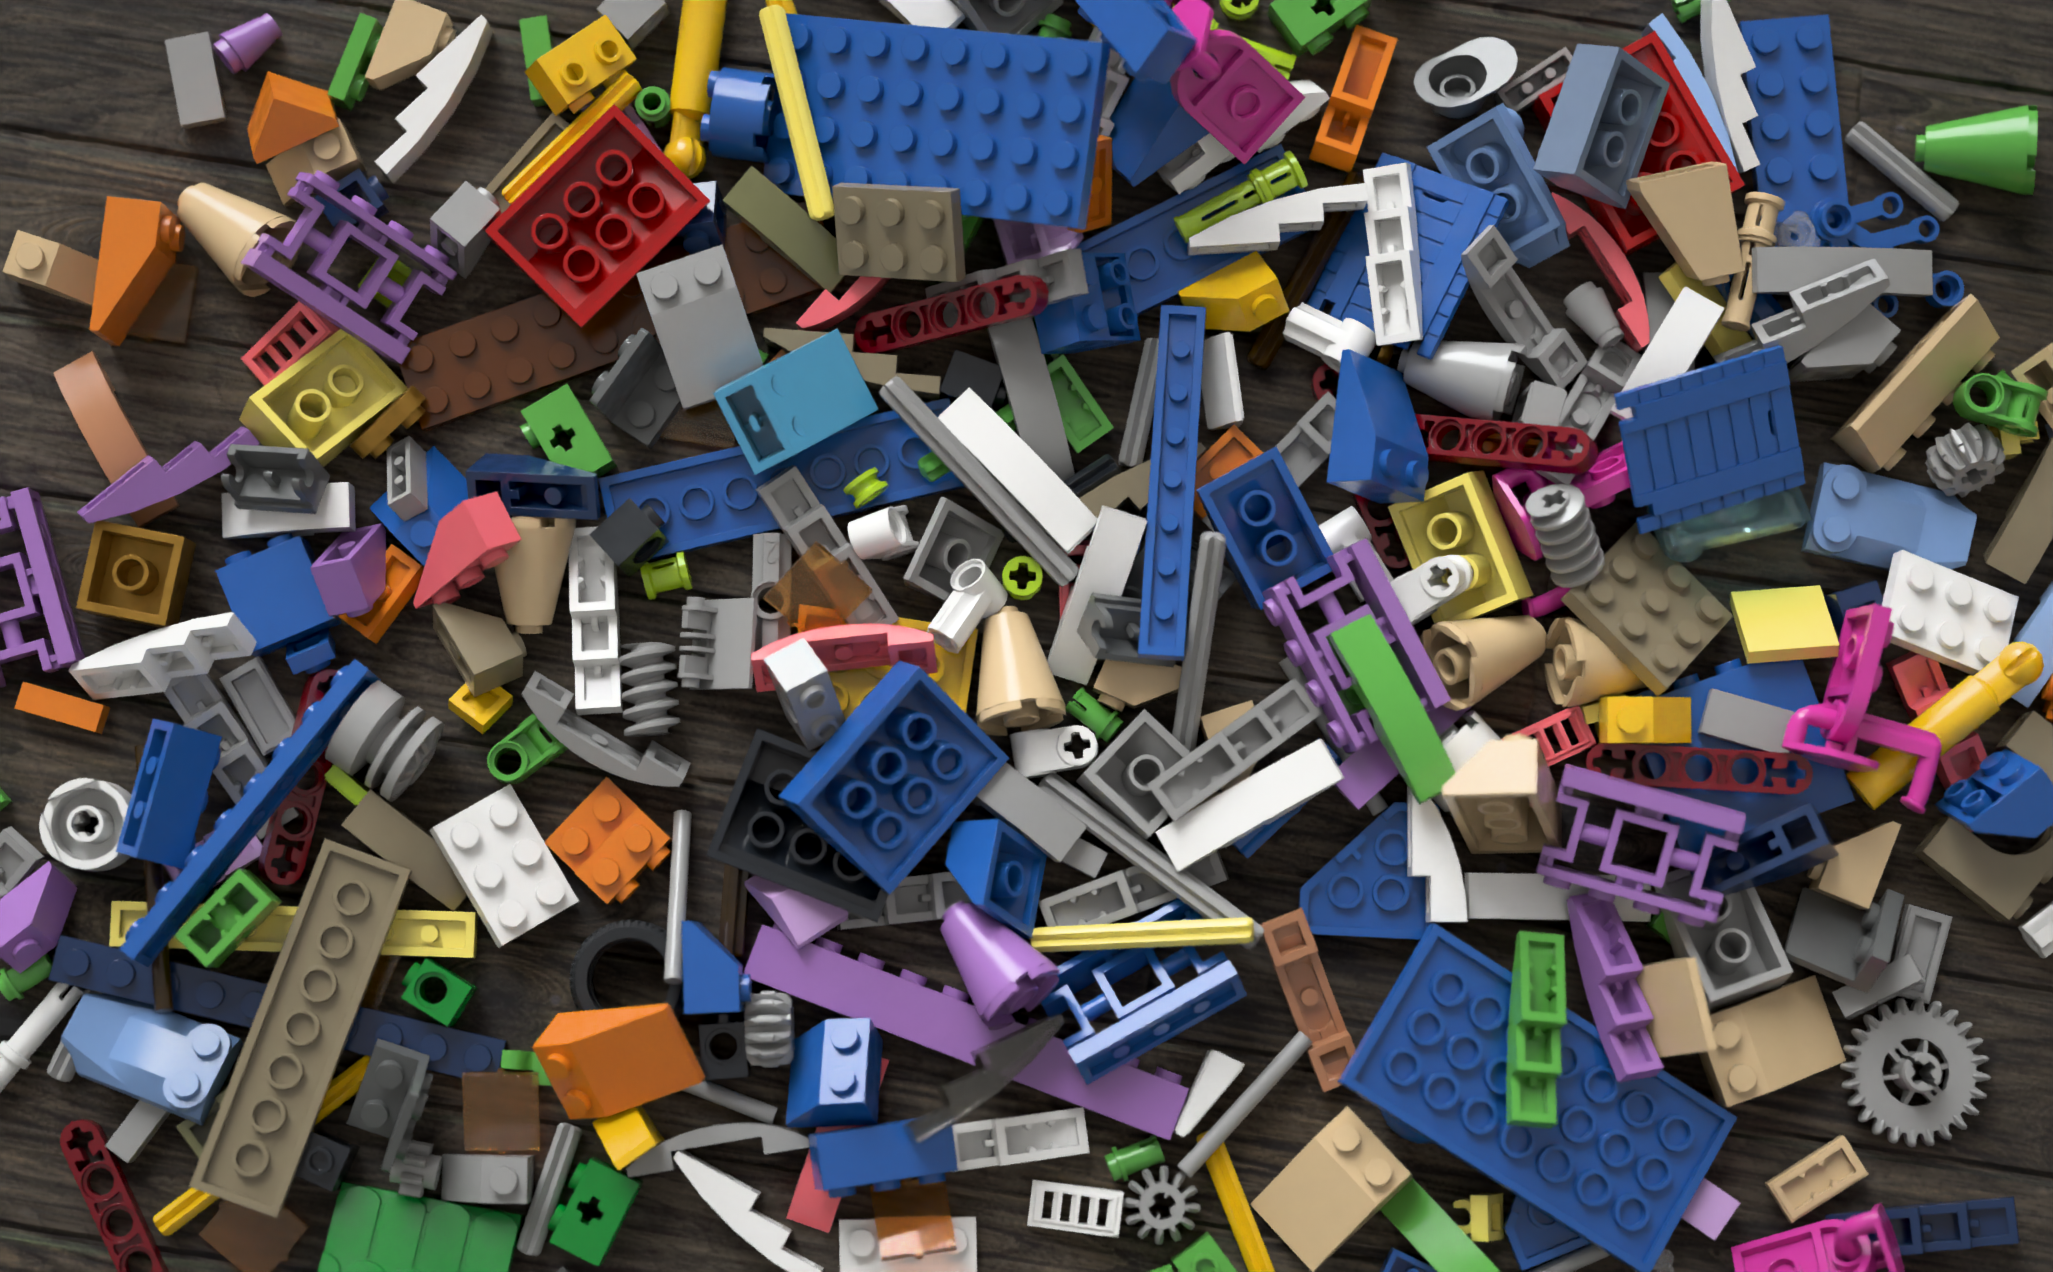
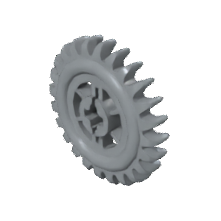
M1917 997L1912 1001L1909 1010L1906 1001L1903 998H1897L1894 1004V1013L1886 1004H1880L1878 1006L1879 1020L1872 1015L1865 1014L1863 1020L1867 1030L1863 1031L1853 1028L1851 1031L1853 1037L1858 1041L1857 1046L1845 1045L1843 1048L1846 1053L1853 1057L1852 1061L1840 1065L1842 1070L1852 1073V1077L1841 1084L1842 1088L1855 1090V1094L1849 1098L1847 1104L1852 1107L1863 1106L1858 1115L1859 1122H1866L1874 1118L1871 1127L1874 1135L1881 1134L1887 1127V1139L1890 1143H1897L1902 1132L1908 1147L1916 1146L1918 1134L1925 1145L1933 1146L1935 1143L1934 1131L1942 1139L1951 1140L1952 1135L1949 1130V1124L1961 1130L1967 1129V1125L1960 1115L1962 1112L1974 1116L1979 1115V1111L1970 1103V1099L1987 1098V1094L1976 1088L1975 1083L1990 1080V1075L1976 1071V1066L1987 1062L1989 1057L1974 1055L1972 1052L1983 1042V1039L1978 1037L1966 1039L1965 1035L1972 1028L1973 1024L1971 1022H1962L1955 1026L1954 1022L1959 1014L1956 1009L1948 1010L1940 1016L1942 1008L1940 1001H1933L1925 1011L1924 999ZM1905 1039H1920L1916 1051H1907L1900 1043ZM1928 1043L1938 1050L1944 1063L1940 1064L1933 1055L1927 1053ZM1888 1055L1893 1061L1891 1073L1883 1075L1882 1068L1885 1056ZM1913 1064H1921L1923 1066L1919 1070V1074L1922 1077L1921 1081L1911 1079L1915 1074V1070L1912 1067ZM1945 1069V1078L1940 1089L1938 1085L1941 1082L1942 1070ZM1893 1079L1895 1085L1903 1090L1900 1101L1890 1094L1884 1084L1885 1080ZM1914 1093H1921L1927 1100L1924 1104L1908 1105Z

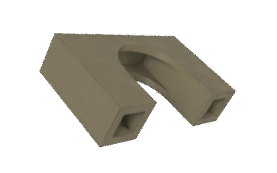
M2034 710L2022 713L1995 749L2003 751L2006 748L2042 767L2053 783V725ZM1950 817L1939 818L1913 851V854L1995 920L2008 921L2012 917L2018 919L2032 904L2033 898L2029 895L2039 882L2045 884L2053 877V824L2042 833L2038 841L2029 849L2020 854L2010 855L1992 849Z

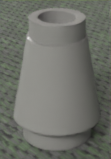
M1592 281L1586 282L1574 289L1563 300L1567 308L1566 315L1595 343L1599 344L1602 350L1614 346L1624 337L1625 334L1620 328L1602 287L1597 288Z

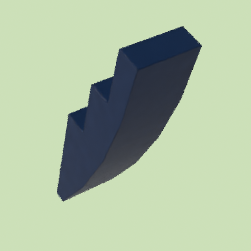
M2014 1196L1884 1208L1893 1227L1901 1255L2020 1243ZM1872 1209L1825 1214V1219L1845 1221L1853 1216L1870 1212ZM1877 1232L1867 1234L1871 1244L1879 1240Z

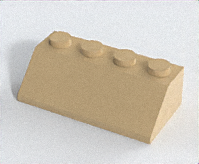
M1969 294L1951 307L1831 438L1868 473H1874L1882 467L1887 471L1893 468L1907 452L1901 447L1912 434L1917 439L1922 436L1936 420L1931 413L1941 402L1946 406L1953 402V395L1957 387L1962 384L1961 380L1971 369L1976 374L1979 373L1995 356V353L1990 348L2000 337L1978 299Z
M1513 734L1505 736L1503 740L1489 741L1442 786V796L1471 854L1541 853L1544 843L1562 848V803L1556 802L1558 789L1537 739H1531L1526 735Z

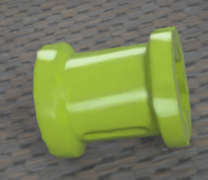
M684 551L676 553V556L652 563L647 561L640 568L649 600L656 599L658 593L682 587L685 590L693 589Z
M1018 556L1009 560L1004 567L1002 574L1003 587L1013 599L1029 600L1040 591L1043 582L1042 569L1033 558ZM1022 567L1028 568V576L1035 577V581L1027 583L1026 589H1019L1017 581L1010 580V576L1017 575L1019 568Z

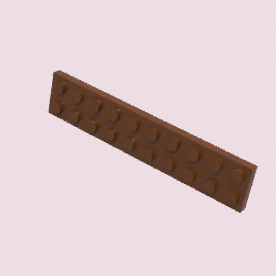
M806 201L798 202L797 204L808 213ZM822 220V221H817L819 224H821V225L825 228V225H824V223H823V220ZM744 222L726 228L724 251L747 317L823 291L821 287L766 244L760 235ZM683 243L660 251L640 272L684 258L690 254L684 249ZM636 275L583 328L579 327L545 293H541L417 337L414 341L410 340L407 347L411 350L399 366L407 389L414 385L426 397L420 404L426 411L418 420L421 429L427 432L615 365L619 359L618 351L622 343L631 334L636 335L641 328L650 332L659 344L660 341Z

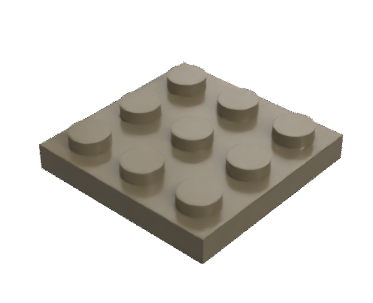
M1637 521L1605 553V564L1601 572L1583 585L1572 587L1560 599L1657 697L1677 679L1733 617L1650 532L1639 534Z

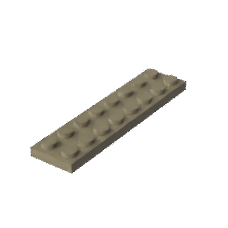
M324 839L189 1187L279 1218L406 890L412 870Z

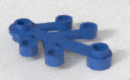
M1894 192L1881 194L1873 201L1850 206L1840 198H1826L1815 205L1810 218L1814 233L1821 240L1828 242L1829 247H1849V242L1856 247L1893 248L1894 246L1910 242L1925 244L1935 240L1939 234L1938 222L1935 218L1927 215L1912 220L1908 225L1872 234L1856 224L1875 217L1882 221L1898 217L1903 211V201ZM1885 199L1889 200L1892 204L1891 214L1886 213L1883 209V201ZM1828 213L1832 214L1836 219L1834 228L1829 227L1826 215ZM1921 222L1928 227L1927 237H1923L1919 232ZM1942 271L1933 274V295L1925 296L1926 301L1935 308H1946L1957 304L1964 294L1962 279L1952 271ZM1937 283L1944 289L1942 298H1939L1936 294L1935 285ZM1892 295L1878 296L1870 303L1886 318L1895 315L1899 307L1897 297ZM1880 298L1887 302L1888 309L1886 313L1880 311L1878 307Z

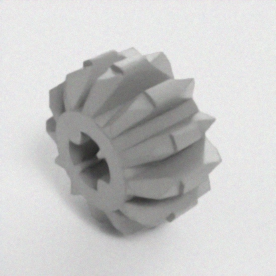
M1968 422L1961 429L1954 430L1950 428L1949 434L1943 437H1936V445L1926 450L1928 457L1925 462L1928 468L1927 473L1932 482L1936 483L1937 487L1943 490L1946 496H1953L1958 493L1963 498L1970 491L1974 490L1980 493L1981 487L1986 484L1995 483L1994 476L2001 474L2005 470L2003 464L2006 458L2003 453L2004 448L1998 437L1995 438L1993 433L1984 424L1973 427Z
M761 991V993L752 994L751 1002H746L744 1021L745 1051L747 1052V1060L751 1065L763 1066V1068L778 1067L779 1065L790 1064L793 1060L795 1050L793 1000L788 993Z
M1163 1165L1159 1169V1181L1154 1182L1152 1173L1146 1168L1142 1170V1176L1147 1182V1186L1143 1188L1133 1180L1128 1183V1187L1139 1194L1138 1199L1123 1198V1206L1139 1209V1211L1125 1218L1127 1224L1132 1225L1144 1219L1145 1222L1139 1228L1137 1236L1144 1239L1153 1227L1155 1228L1154 1241L1158 1245L1163 1244L1164 1229H1169L1171 1237L1175 1242L1181 1240L1180 1232L1175 1225L1180 1222L1187 1229L1192 1230L1195 1227V1223L1183 1216L1184 1212L1196 1213L1200 1212L1201 1208L1198 1203L1184 1201V1199L1197 1193L1196 1186H1187L1179 1191L1178 1188L1184 1182L1186 1175L1179 1171L1174 1176L1172 1182L1169 1183L1167 1182L1169 1175L1168 1167ZM1161 1192L1164 1198H1167L1169 1194L1173 1197L1174 1201L1168 1206L1170 1214L1165 1217H1160L1158 1211L1155 1215H1152L1149 1211V1207L1155 1204L1153 1196Z

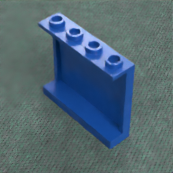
M1740 658L1715 666L1716 676L1700 681L1698 674L1695 673L1672 683L1674 691L1658 696L1691 697V743L1638 744L1758 751L1698 733L1708 692L1712 688L1793 712L1819 703L1803 660L1751 663L1742 666ZM1647 690L1631 697L1657 696L1651 690ZM1808 725L1804 744L1825 747L1826 739L1822 737L1820 728ZM1655 752L1643 755L1651 779L1661 777L1666 769L1664 758ZM1694 755L1686 762L1685 771L1691 780L1702 782L1711 775L1712 764L1705 756ZM1746 757L1736 760L1731 770L1734 780L1743 785L1754 782L1759 773L1757 764L1752 759ZM1764 758L1766 766V776L1762 784L1764 787L1773 786L1771 777L1786 779L1787 787H1795L1796 780L1804 779L1805 772L1804 770L1797 769L1796 761L1789 760L1787 768L1777 769L1771 768L1774 762L1773 758ZM1811 760L1808 761L1813 770L1812 782L1806 790L1798 794L1654 786L1657 789L1744 812L1746 820L1742 833L1808 803H1812L1817 811L1821 813L1855 801L1843 769ZM1664 813L1667 821L1678 823L1680 826L1674 845L1678 849L1698 854L1700 853L1706 831L1724 836L1726 831Z

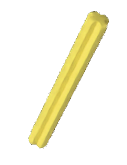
M771 5L760 10L759 18L809 217L816 221H822L834 216V203L785 9L779 5Z
M1251 918L1054 926L1034 928L1030 944L1038 952L1241 944L1252 942L1255 931Z

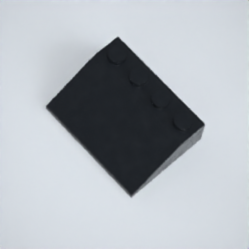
M757 729L706 856L878 922L889 894L884 892L812 830L778 797L817 751H809L807 747Z

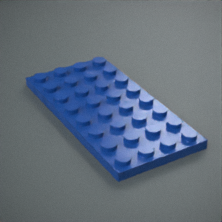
M786 13L832 199V186L839 183L960 188L961 215L1086 229L1111 45L1093 41ZM775 86L773 101L776 102V117L773 122V134L771 137L768 136L766 150L770 162L765 163L763 175L786 195L804 197L778 89Z
M1429 924L1343 1071L1338 1083L1636 1272H1651L1737 1117L1664 1070H1661L1653 1077L1618 1083L1601 1042L1597 1027L1566 1008V1024L1560 1029L1562 1074L1556 1078L1557 1124L1551 1129L1506 1125L1507 1044L1512 973L1438 925Z

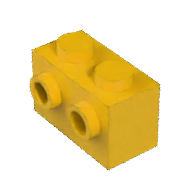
M605 14L536 59L525 71V74L555 116L568 108L575 114L595 100V97L592 95L593 91L602 85L607 89L620 75L627 72L626 69L637 58Z

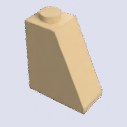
M1710 161L1626 180L1628 191L1686 277L1702 281L1703 286H1712L1729 282V274L1744 271L1727 164Z

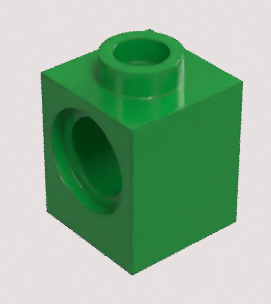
M425 959L422 965L415 962L407 972L401 984L407 989L401 998L445 1026L450 1027L456 1024L478 987L435 960ZM434 977L441 978L447 987L445 998L437 1004L431 1002L425 994L426 984Z

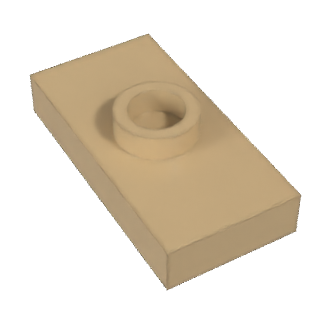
M1839 1135L1765 1182V1185L1787 1220L1793 1223L1869 1174L1845 1136Z

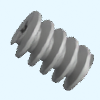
M1554 484L1540 488L1532 493L1526 501V510L1531 515L1530 521L1536 529L1535 535L1541 543V552L1546 557V566L1551 571V579L1554 584L1562 588H1572L1592 580L1601 572L1605 564V554L1600 547V540L1595 533V526L1590 519V512L1585 505V497L1581 490L1569 484Z
M661 642L620 645L619 647L631 650V652L619 657V664L633 669L620 676L621 683L634 686V688L622 693V700L635 704L634 707L623 711V718L636 722L635 725L624 729V736L642 737L671 734L668 732V728L680 723V718L668 715L667 710L679 705V700L667 697L665 692L678 687V682L666 679L664 674L677 669V665L663 660V656L676 651L675 646Z

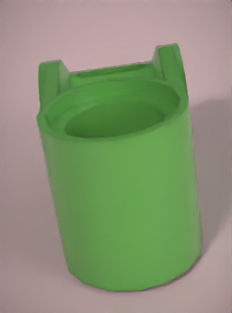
M1980 373L1972 376L1957 387L1953 395V405L1955 411L1967 420L1996 427L2012 435L2036 437L2039 429L2035 426L2041 401L2047 398L2048 391L2033 384L2015 382L1988 373ZM1971 387H1978L1986 393V407H1979L1971 401Z
M533 713L512 733L493 746L487 757V765L491 774L501 783L515 785L524 781L543 765L555 760L568 748L558 741ZM541 727L552 739L551 743H549L540 732L539 729ZM508 751L519 753L521 756V766L517 772L509 775L500 773L498 761L502 754Z

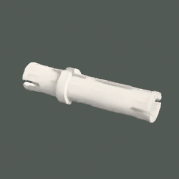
M57 982L8 1042L3 1040L0 1043V1093L21 1068L25 1070L32 1063L29 1059L83 995L84 990L81 987L73 986L63 998L62 996L71 985Z

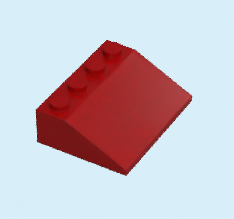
M1656 31L1623 48L1628 54L1670 83L1637 177L1714 161L1727 164L1731 194L1744 187L1743 180ZM1563 82L1538 95L1532 106L1545 132ZM1583 195L1598 223L1614 239L1625 257L1660 238L1632 195L1626 209L1618 208Z
M614 104L521 194L485 232L489 239L579 327L583 328L636 276V273H639L711 201Z

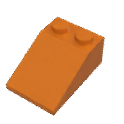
M107 196L89 330L109 345L119 346L174 266L176 252L183 250L185 227L180 225L181 220L162 202Z
M669 1003L558 1013L532 1046L570 1120L608 1117L700 1084L705 1079V1075Z

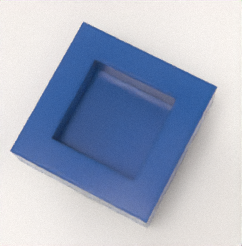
M329 628L286 645V660L293 675L305 671L307 674L318 672L326 668L331 663V659L336 658V643Z

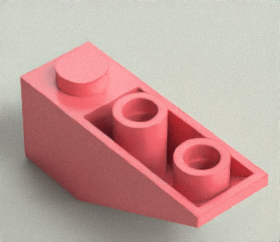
M497 492L464 500L439 521L413 601L416 609L436 603L438 605L444 602L448 604L454 603L461 597L459 594L461 589L475 585L484 579L483 571L509 558L507 551L522 540Z

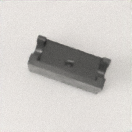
M230 444L226 455L230 463L236 467V477L234 478L231 474H222L221 480L225 489L235 499L234 505L238 509L316 514L330 475L309 449Z
M1098 593L1091 594L1077 628V633L1094 658L1174 667L1176 660L1138 658L1142 599Z

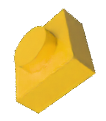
M466 683L448 700V709L481 734H484L513 705V696L500 686L473 697Z

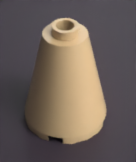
M199 183L195 186L187 187L178 199V218L238 291L250 297L262 295L269 291L270 288L265 285L269 281L241 264L250 248L255 249L259 244L258 239L262 233L271 235L283 243L296 221L289 216L207 183ZM302 244L292 260L285 259L275 252L271 257L291 269L299 255Z
M512 516L511 520L522 540L507 551L509 555L507 560L494 567L506 623L515 625L517 633L539 634L543 633L544 625H551L576 527V519Z
M1003 606L997 613L984 620L976 710L977 725L985 734L1008 736L1006 727H1021L1023 732L1050 728L1064 720L1063 714L1066 715V705L1028 614L1018 611V607Z
M1529 615L1439 621L1431 625L1430 629L1423 631L1420 636V641L1451 699L1443 705L1455 711L1472 707L1544 654L1547 642L1544 627Z
M1566 617L1556 618L1553 621L1547 634L1545 648L1553 649V663H1544L1547 688L1552 701L1556 705L1563 704L1562 707L1570 708L1597 701L1599 697H1612L1647 687L1580 619Z

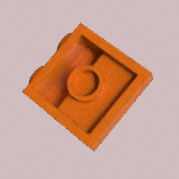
M606 777L546 839L545 844L606 904L611 905L615 900L623 904L640 886L635 879L647 867L654 871L671 854V850L667 846L672 842V838L612 780Z

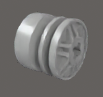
M378 680L362 693L341 721L328 745L325 758L351 776L363 769L367 763H370L371 766L366 776L365 785L373 790L383 782L380 795L393 802L423 773L435 753L436 745L443 733L445 724L433 716L422 725L426 712L420 707L411 710L401 720L399 716L402 712L405 698Z

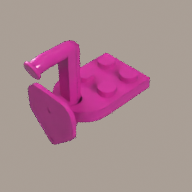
M1181 0L1172 10L1198 42L1170 78L1173 96L1189 115L1245 165L1304 100L1305 96L1239 35L1227 30L1210 31L1214 11L1203 0Z
M1622 441L1599 452L1595 464L1588 471L1582 474H1575L1569 485L1579 488L1583 493L1587 508L1596 509L1606 506L1615 500V494L1630 487ZM1506 468L1492 475L1494 498L1514 546L1524 555L1537 561L1543 557L1540 543L1535 535L1536 529L1530 521L1531 515L1526 510V501L1538 489L1554 485L1555 483L1533 470ZM1526 482L1529 491L1524 496V505L1521 506L1511 488ZM1558 586L1537 597L1523 599V615L1536 618L1565 606L1560 599L1571 588Z
M1872 604L1846 610L1838 641L1839 653L1838 657H1834L1823 704L1800 708L1791 716L1786 726L1781 747L1792 753L1802 755L1808 760L1853 772L1878 771L1880 765L1876 761L1854 755L1857 740L1918 757L1910 789L1906 796L1901 797L1900 801L1910 810L1918 814H1924L1926 811L1924 806L1932 790L1942 745L1940 739L1932 732L1865 713L1871 692L1874 693L1877 690L1882 678V666L1878 664L1882 648H1886L1889 645L1893 635L1894 623L1890 621L1892 608ZM1808 725L1820 728L1822 737L1826 739L1825 747L1804 744Z
M1881 1203L1874 1205L1870 1212L1853 1216L1845 1221L1837 1219L1823 1220L1730 1247L1735 1272H1876V1270L1888 1267L1890 1272H1905L1893 1227ZM1877 1232L1879 1240L1871 1244L1867 1234Z

